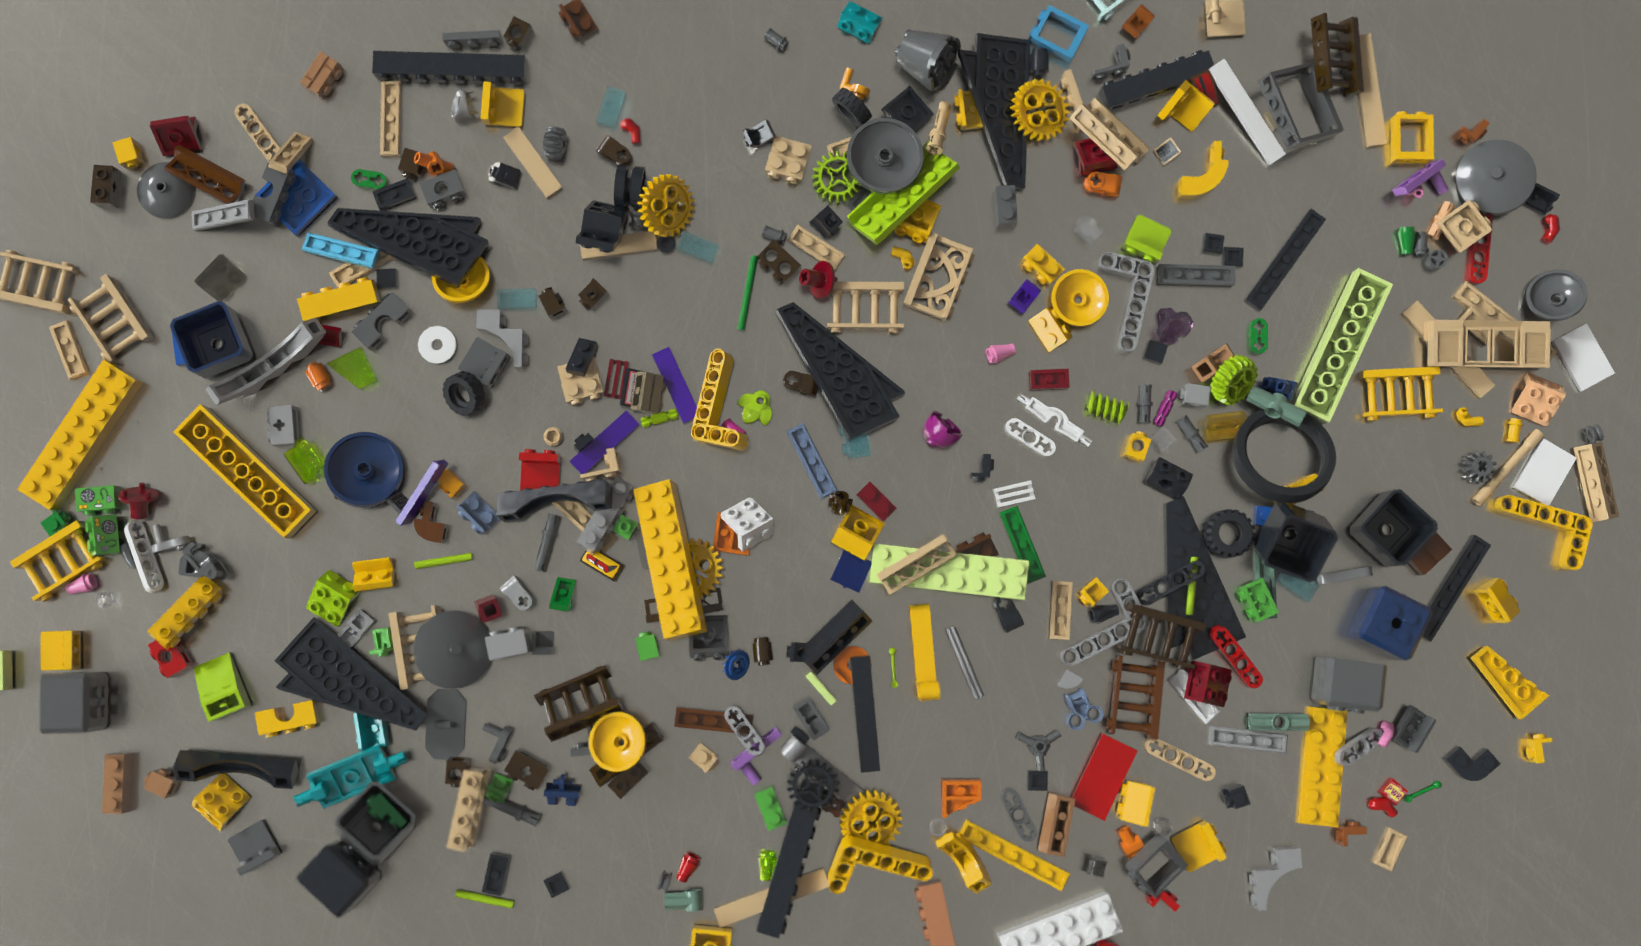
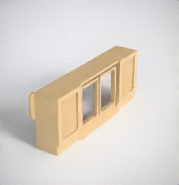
M1430 320L1424 323V341L1428 342L1427 367L1550 368V322ZM1468 330H1488L1487 361H1467ZM1495 331H1515L1514 361H1494Z

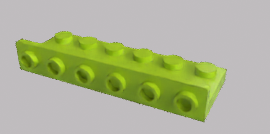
M929 141L922 146L923 164L919 175L911 185L891 194L872 192L847 215L854 229L876 245L884 240L960 169L957 162L943 153L940 155L928 153L926 145Z

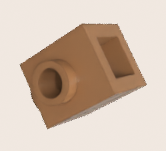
M160 768V770H153L147 774L144 780L146 784L143 789L165 799L172 796L178 781L171 775L170 771Z

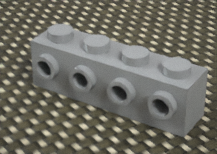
M616 477L611 485L613 487L612 509L595 511L577 540V546L592 555L596 551L599 552L605 543L602 540L606 534L610 535L614 527L613 522L616 518L619 519L625 510L623 508L626 501L629 503L634 496L633 485L619 477Z

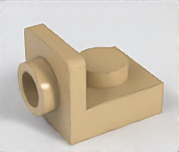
M702 743L697 746L689 757L705 773L708 770L712 772L719 764L716 761L719 756Z

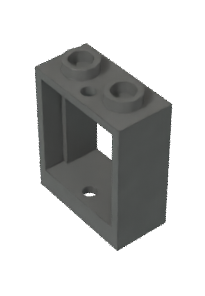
M1158 833L1125 865L1129 871L1128 876L1135 883L1138 882L1140 884L1138 888L1145 895L1150 894L1154 898L1188 866L1171 843ZM1162 850L1170 862L1147 883L1139 871Z

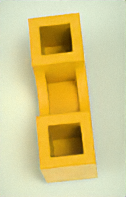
M310 700L293 704L294 715L289 721L281 717L279 708L254 712L259 735L265 734L266 738L277 736V732L282 730L287 734L296 732V727L304 726V730L316 727L315 723L321 722L318 702Z

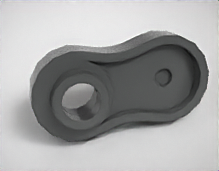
M485 723L482 730L498 737L497 743L489 757L490 762L497 764L498 761L502 762L506 752L504 748L513 729L505 726L503 730H500Z

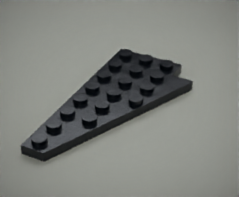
M977 33L975 35L974 51L960 49L957 51V55L1004 186L1015 185V189L1023 190L1025 189L1027 135H1023L1024 129L1018 131L1020 124H1014L1017 118L1011 117L1015 110L1010 109V107L1015 105L1011 101L1016 97L1014 93L1019 91L1020 86L1029 81L1031 40Z
M337 208L327 222L329 227L457 288L461 286L489 244L487 239L475 234V231L481 224V218Z
M794 302L776 310V314L849 442L900 417L891 401L904 396L905 391Z
M1182 496L1180 499L1165 503L1166 575L1189 564L1191 557H1199L1198 561L1204 563L1207 569L1205 576L1196 582L1193 615H1186L1188 585L1166 596L1167 613L1206 623L1205 631L1198 630L1193 638L1189 654L1191 659L1195 660L1219 649L1210 637V631L1216 625L1225 627L1236 641L1246 638V635L1185 497ZM1198 567V575L1200 574V569H1202V567ZM1182 573L1175 576L1177 584H1182L1185 581V576ZM1166 621V631L1168 632L1169 625L1168 621ZM1180 625L1176 629L1172 648L1184 643L1187 634L1186 626ZM1218 631V632H1217V634H1218L1217 637H1219L1220 639H1222L1223 642L1227 641V640L1222 636V633H1223V632Z
M316 617L311 619L274 660L288 673L276 686L281 691L414 731L429 717Z

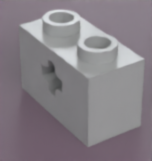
M296 406L268 407L269 412L266 413V420L270 425V431H268L267 436L271 445L276 447L299 445ZM284 423L285 426L279 429V426Z

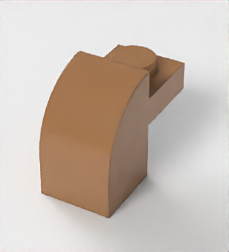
M1226 343L1191 368L1202 383L1216 374L1215 371H1218L1219 365L1222 366L1224 364V360L1228 361L1229 357H1234L1235 354Z

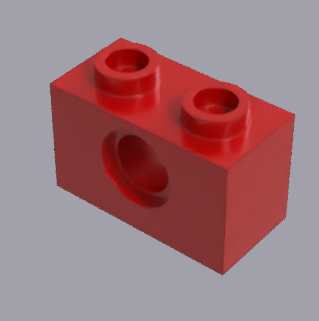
M156 640L148 644L151 657L157 660L159 671L166 678H174L193 666L180 642L174 648L170 647L168 650ZM168 651L172 654V659L170 661L166 659V653Z

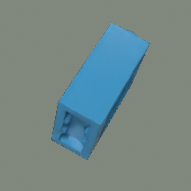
M1049 5L1047 10L1043 9L1038 17V20H1040L1038 27L1034 25L1029 34L1032 37L1031 44L1038 48H1046L1048 53L1070 64L1089 25ZM1049 15L1078 30L1068 51L1039 36Z

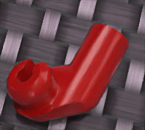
M630 118L622 120L620 126L631 133L632 144H641L639 125Z
M1548 214L1545 217V222L1549 224L1550 229L1543 239L1548 243H1552L1560 231L1559 217L1556 214Z
M1374 798L1369 801V808L1371 810L1386 811L1390 818L1398 814L1396 808L1387 798Z

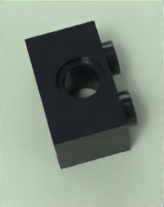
M1158 457L1150 468L1145 482L1180 499L1188 489L1194 474Z

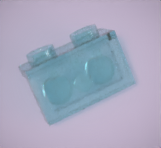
M839 425L841 436H845V443L842 444L843 454L847 455L848 459L871 456L868 433L849 442Z

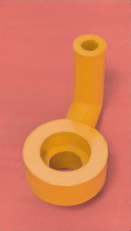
M846 68L840 89L843 87L847 88L860 100L868 98L871 90L858 84L850 85L849 82L854 70Z

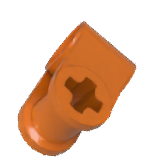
M1094 171L1085 179L1084 186L1090 192L1118 197L1123 177L1117 174ZM1093 178L1097 183L1096 185H1093V181H1091Z

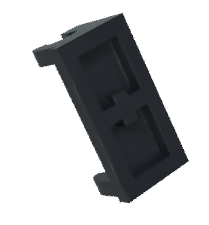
M1536 183L1531 196L1523 205L1545 216L1546 213L1554 208L1552 204L1558 200L1560 194Z

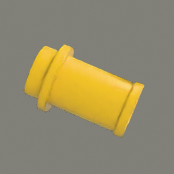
M1510 419V422H1508V442L1519 443L1521 427L1524 426L1522 424L1523 420Z

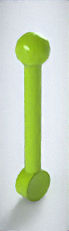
M892 647L889 649L892 667L891 687L896 688L898 686L895 669L896 649Z

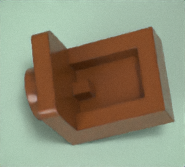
M1141 4L1125 21L1122 28L1136 39L1148 27L1155 15Z
M1483 119L1477 123L1472 131L1462 126L1455 134L1458 135L1460 141L1471 145L1478 138L1482 139L1488 132L1486 128L1490 123Z
M1349 821L1348 825H1338L1336 841L1339 842V845L1346 847L1348 846V835H1367V827L1360 825L1358 821Z

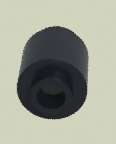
M1046 48L1032 49L1030 54V73L1034 74V77H1044L1045 74L1049 73V53H1047Z

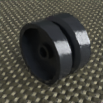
M618 164L614 182V206L625 207L629 200L632 208H642V205H639L638 202L643 201L639 194H645L642 189L646 187L645 167L635 166L631 174L628 165Z

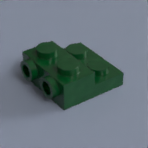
M374 794L366 801L370 807L368 812L377 822L382 820L385 823L388 820L396 830L400 828L402 831L408 825L407 821L381 794L377 796Z

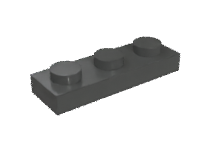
M499 30L442 33L443 42L450 48H458L460 45L477 47L479 44L496 46L497 43H502V34Z

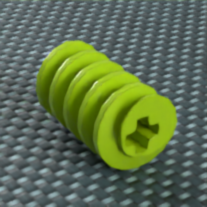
M1092 391L1086 408L1089 415L1093 411H1096V417L1103 413L1104 420L1110 415L1111 422L1118 418V424H1120L1126 416L1129 402L1124 406V400H1120L1117 404V398L1114 397L1110 401L1109 395H1106L1102 399V393H1098L1095 397V391Z

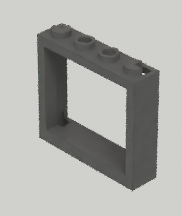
M1314 62L1269 72L1257 80L1286 150L1326 140L1344 131L1328 91L1326 90L1321 93L1316 91ZM1296 76L1300 77L1323 133L1300 138L1277 81Z

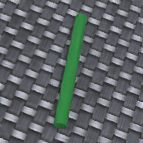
M755 255L750 257L737 330L745 331L758 261V256Z

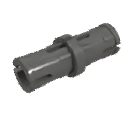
M1140 384V401L1137 404L1139 406L1138 423H1151L1150 414L1153 402H1151L1152 385Z
M1187 415L1176 421L1186 434L1185 438L1190 440L1197 453L1208 447L1198 433L1199 429L1194 427Z

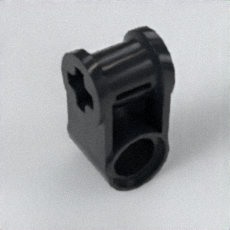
M1000 597L995 599L994 607L1006 633L1024 625L1023 619L1012 599ZM1001 599L1008 601L1006 609L999 606Z

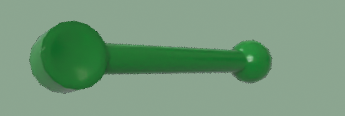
M1436 781L1434 785L1417 793L1405 795L1404 801L1410 803L1417 796L1435 788H1441L1442 784L1440 781Z

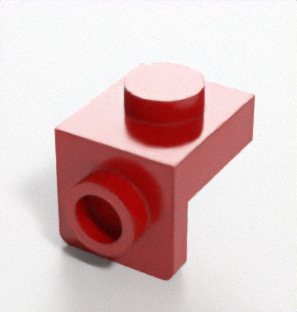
M1162 891L1156 898L1150 894L1148 896L1149 900L1147 903L1152 907L1161 899L1175 912L1180 908V905L1177 903L1178 898L1170 891L1168 894Z

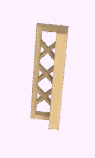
M1599 442L1574 447L1590 519L1592 522L1619 517L1603 443Z
M942 534L879 572L877 576L882 581L889 595L957 554L946 536ZM946 544L951 554L946 557L937 556L938 548ZM924 556L933 557L932 565L928 568L920 566L921 559ZM906 567H917L913 577L903 576ZM891 576L900 577L898 586L891 589L886 579Z

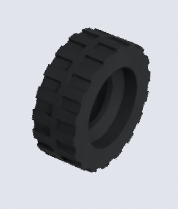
M841 88L832 98L833 104L839 112L858 128L872 118V114L867 106L847 88Z
M461 371L448 377L443 383L444 386L442 388L446 404L456 414L462 416L477 411L485 402V392L483 385L480 383L481 381L468 371ZM458 385H462L467 390L469 402L461 397Z

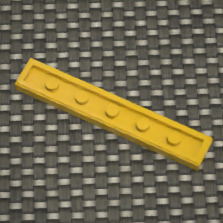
M967 819L959 832L973 846L1060 891L1063 890L1070 876V873Z

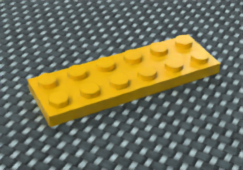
M1307 707L1310 727L1309 731H1305L1298 812V823L1338 827L1343 766L1336 763L1334 755L1339 748L1345 745L1348 713L1346 710L1344 712L1327 708Z

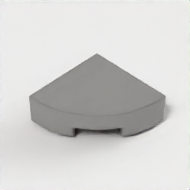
M1066 669L1057 686L1067 689L1074 688L1084 679Z

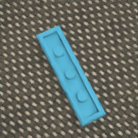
M307 232L302 251L370 269H375L380 251L377 249Z

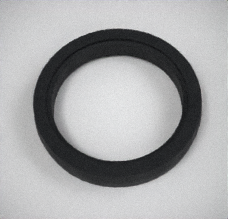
M1264 409L1248 417L1237 431L1232 448V457L1238 475L1251 490L1271 501L1299 503L1316 496L1328 484L1336 465V450L1331 436L1316 419L1306 413L1297 428L1305 432L1316 444L1321 456L1320 473L1315 480L1306 485L1284 487L1269 482L1254 469L1247 455V439L1253 430L1264 424L1285 423L1297 426L1282 418L1274 419L1267 416Z

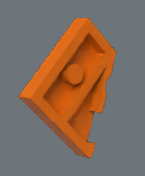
M718 512L713 542L714 551L749 556V549L742 552L738 548L737 533L721 518V513Z
M942 779V818H946L949 814L958 810L961 811L970 804L981 801V779Z

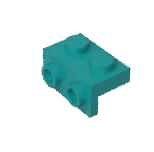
M849 1L840 15L837 27L866 43H870L883 17Z
M353 713L357 734L356 741L359 750H365L377 744H380L381 747L390 745L386 722Z

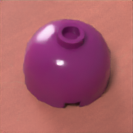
M933 411L927 418L924 426L925 434L928 437L927 442L933 447L948 448L953 446L963 436L961 430L949 418H941L942 413Z

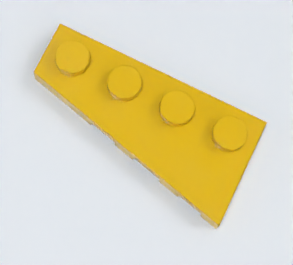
M1484 646L1471 657V660L1518 720L1523 719L1549 697L1547 693L1539 690L1536 687L1537 685L1531 680L1528 681L1516 668H1512L1507 664V661L1489 646Z

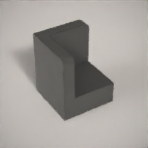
M532 631V655L554 654V632Z

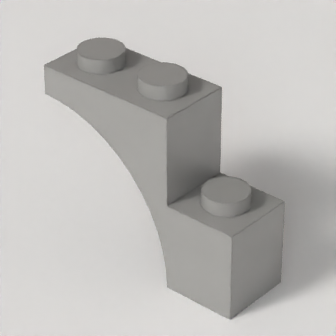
M477 309L476 329L492 333L503 339L512 353L514 368L524 370V365L528 363V354L525 353V346H528V334H525L523 329H503V326L506 325V316L503 315L501 310Z
M1297 846L1273 848V853H1271V863L1274 867L1251 869L1252 874H1249L1250 886H1253L1251 903L1252 906H1255V909L1258 911L1267 910L1268 895L1274 883L1285 873L1302 868L1301 848Z

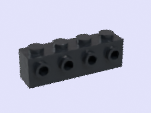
M851 600L796 654L818 675L872 620Z

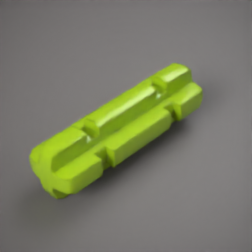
M671 409L668 412L663 411L658 414H652L650 417H641V424L643 427H648L651 424L656 425L667 422L669 419H678L677 410Z

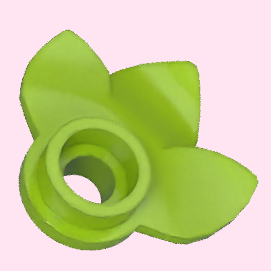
M759 390L754 394L746 393L739 398L737 404L744 408L742 412L744 423H752L758 419L766 426L770 422L773 412L769 406L771 398L766 391ZM758 397H762L764 399V402L759 403L757 400Z

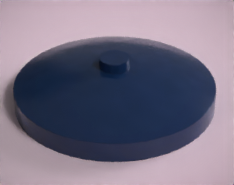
M357 432L341 438L332 446L325 459L324 476L330 491L340 501L355 507H372L385 502L397 491L403 478V462L398 449L387 438L372 432Z

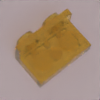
M1245 410L1207 415L1204 423L1207 442L1235 439L1238 429L1246 420Z

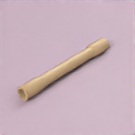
M1535 429L1487 485L1482 487L1473 497L1472 501L1481 507L1530 450L1534 449L1543 439L1544 434Z

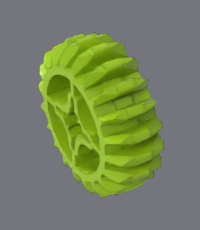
M836 151V157H833L832 152H829L830 159L827 160L826 156L823 155L824 163L817 161L820 169L816 167L813 169L814 172L818 173V175H812L813 179H818L813 185L814 187L820 186L817 189V193L824 191L822 198L825 199L827 195H830L829 202H832L833 197H836L837 203L840 202V197H843L844 202H846V195L849 194L850 198H854L852 191L859 193V189L855 186L861 185L855 179L851 183L845 178V173L848 169L847 152L843 153V157H840L839 151ZM833 162L844 163L839 169H833L828 166ZM824 171L831 176V181L827 188L822 181ZM842 172L843 175H841V177L843 178V181L838 179L834 182L833 179H835V177L833 176V173L838 175ZM839 184L848 187V189L842 192L832 191Z
M1243 355L1230 356L1228 361L1224 360V364L1222 366L1219 365L1218 371H1215L1216 374L1212 377L1213 382L1210 384L1212 387L1211 392L1215 399L1226 405L1238 404L1241 399L1244 400L1245 396L1249 395L1253 385L1257 382L1258 368L1256 364Z

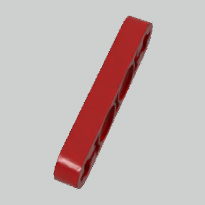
M1480 213L1482 216L1487 217L1493 225L1492 215ZM1492 231L1485 235V243L1481 244L1476 241L1470 246L1467 277L1471 284L1479 285L1487 279ZM1476 252L1483 254L1484 260L1482 262L1475 260ZM1477 271L1478 275H1481V278L1478 280L1477 277L1473 276Z
M1221 625L1214 626L1210 631L1211 639L1244 683L1253 689L1260 687L1263 683L1261 673L1231 633ZM1218 631L1223 632V633H1222V636H1223L1227 641L1223 642L1222 639H1220L1219 637H1217V636H1218L1217 632H1218ZM1232 644L1235 645V652L1227 654V647ZM1245 659L1247 661L1246 667L1238 669V662ZM1248 672L1256 677L1255 683L1251 681L1250 676L1247 674Z

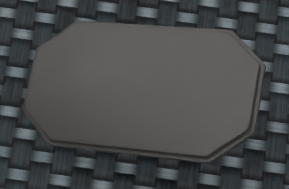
M437 689L427 699V715L429 717L426 719L425 749L433 759L448 760L450 757H457L464 750L466 700L456 689Z

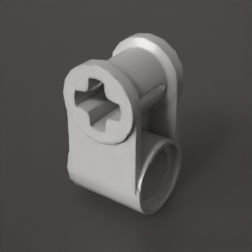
M513 575L500 587L502 593L519 610L529 611L535 607L536 600L517 576ZM523 598L529 599L527 601L528 606L522 605L524 603Z

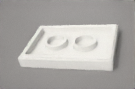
M1587 323L1552 341L1555 350H1557L1579 392L1615 374Z
M1543 438L1538 443L1513 488L1536 502L1549 506L1574 464L1576 457Z

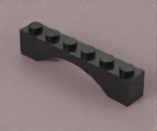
M596 479L592 482L579 481L576 484H559L554 487L542 486L539 489L525 488L522 491L516 492L505 491L504 493L497 494L496 516L503 522L518 521L524 519L535 509L557 501L578 502L593 511L612 509L613 487L604 479Z
M180 750L174 763L173 771L176 781L196 782L216 774L243 773L258 777L273 788L293 789L298 774L296 759L289 757Z

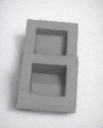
M359 608L346 622L347 625L336 636L352 649L374 621Z

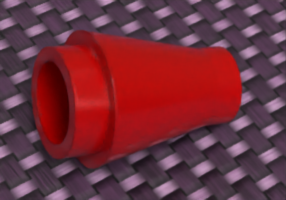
M691 852L683 855L676 878L686 883L700 866V857Z

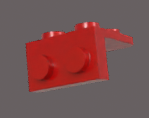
M525 449L524 452H519V460L522 462L521 491L525 488L539 489L542 486L554 487L559 485L561 461L559 454H555L554 450H544V453H536L534 449Z

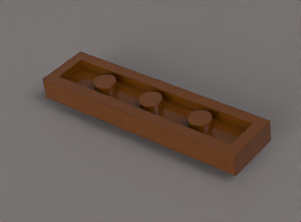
M676 707L674 727L735 733L725 719V712ZM731 713L729 718H733L738 724L745 721L744 719L739 721L736 716L738 713ZM744 714L753 726L754 715ZM748 726L741 727L740 734H750V728Z

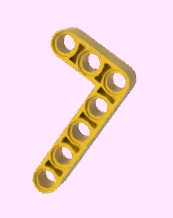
M715 349L709 358L691 434L694 439L706 444L742 450L748 444V438L745 434L733 429L718 427L734 358L731 354L721 349Z
M1512 495L1500 496L1495 499L1494 507L1499 513L1566 531L1559 557V565L1566 571L1578 570L1582 567L1593 526L1592 520L1589 517ZM1504 500H1507L1509 503L1507 509L1503 506ZM1523 505L1527 507L1526 514L1522 512ZM1541 510H1544L1546 513L1545 519H1542L1540 516ZM1560 515L1564 517L1563 524L1559 522ZM1579 520L1583 523L1582 529L1578 527ZM1574 539L1578 541L1577 548H1575L1573 545ZM1570 557H1571V558L1573 559V561H1574V564H1573L1572 567H1571V566L1569 565V563H1568V560H1569Z
M929 603L910 605L918 700H940L939 682L936 680Z
M846 836L841 840L828 873V884L832 893H843L856 863L920 881L931 879L933 870L931 861L927 856L854 836Z

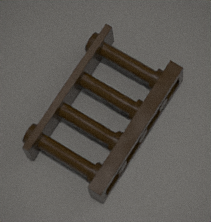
M1327 13L1311 18L1317 93L1332 89L1333 86L1344 87L1345 96H1353L1364 92L1358 17H1350L1339 22V24L1329 23ZM1328 30L1340 32V42L1329 41ZM1330 49L1341 50L1342 61L1331 60ZM1331 67L1343 69V79L1332 78Z
M1128 602L1126 610L1132 612L1131 616L1133 617L1125 645L1116 644V647L1121 649V653L1129 656L1136 653L1174 663L1176 668L1187 670L1188 667L1194 669L1195 665L1187 662L1195 633L1198 630L1205 631L1206 623ZM1143 615L1150 617L1151 623L1144 649L1140 650L1133 648L1140 618H1143ZM1161 620L1168 621L1169 628L1162 654L1159 655L1152 653L1151 649L1158 624L1161 623ZM1183 625L1186 626L1187 634L1180 660L1169 657L1176 629Z
M606 665L596 667L593 671L552 688L541 690L534 695L535 700L540 706L545 705L550 725L544 727V730L551 742L594 725L606 714L624 712L617 697L614 699L611 697L606 679L612 677ZM599 683L604 698V703L597 706L593 705L588 686ZM581 690L586 710L576 714L570 694ZM563 698L568 717L561 721L557 720L552 701Z

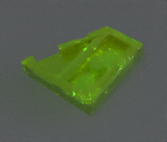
M361 347L327 363L328 366L360 390L378 382Z

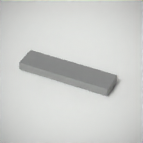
M248 199L192 211V229L194 231H201L254 220V200Z
M1210 725L1208 745L1286 754L1288 734Z

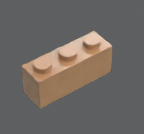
M109 753L104 756L102 814L130 812L132 753Z
M1052 793L1048 794L1038 851L1065 857L1075 803L1074 798Z

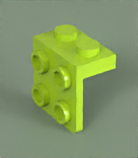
M1138 215L1122 249H1125L1131 255L1140 256L1145 261L1157 264L1163 255L1162 251L1171 234V229L1147 217Z
M328 570L317 579L306 608L337 627L341 624L349 604L359 595L360 591L355 592L353 583Z

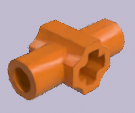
M432 151L428 154L417 152L415 154L414 163L426 167L431 175L436 176L439 173H447L454 169L453 163L442 160L437 152Z
M1125 826L1118 831L1122 839L1120 845L1128 859L1133 858L1144 847L1143 842L1138 834H1133L1130 826Z

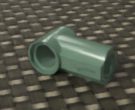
M702 889L664 893L665 910H703Z

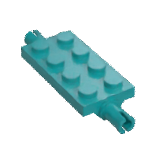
M377 744L307 773L306 777L310 783V788L305 792L294 795V801L297 803V807L311 801H318L323 809L359 795L371 782H379L383 785L395 780L396 775L392 768L408 763V758L406 755L404 756V751L387 757L381 745Z

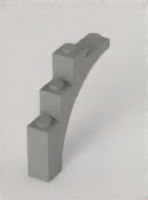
M316 317L301 322L287 338L267 354L237 373L209 385L206 391L216 405L240 396L244 398L255 394L267 380L282 375L291 363L306 358L327 332Z

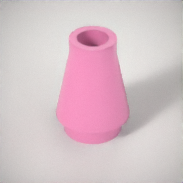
M1013 343L990 345V348L986 349L988 361L995 364L1016 354Z
M84 573L71 583L66 584V591L69 595L93 591L97 587V579L92 573Z

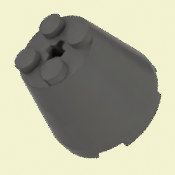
M908 29L904 34L901 45L897 46L894 55L897 57L900 67L927 89L937 92L940 86L945 87L955 72L957 67L955 61L957 51L961 49V42L952 35Z

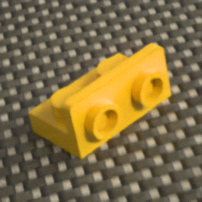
M1036 244L1021 260L1022 266L1031 273L1032 271L1036 274V279L1042 285L1050 286L1065 270L1039 244Z
M390 557L352 563L354 570L353 588L355 592L393 587L395 570Z

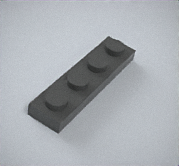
M1159 264L1158 284L1234 286L1236 266Z

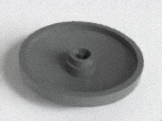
M877 118L861 125L852 135L847 149V164L854 179L864 188L880 194L896 193L911 185L919 175L923 164V147L917 134L905 123L892 118Z
M1507 140L1485 141L1471 148L1461 159L1456 173L1457 190L1464 202L1469 199L1471 202H1476L1480 208V213L1487 215L1506 214L1521 207L1531 196L1536 184V166L1530 154L1516 143Z
M445 611L429 618L416 634L413 645L415 664L422 676L438 687L456 689L468 686L484 674L490 663L485 637H489V633L477 618L466 612Z

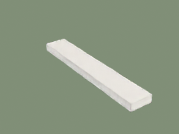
M1222 59L1209 68L1212 79L1266 163L1271 165L1284 156V150L1226 60Z

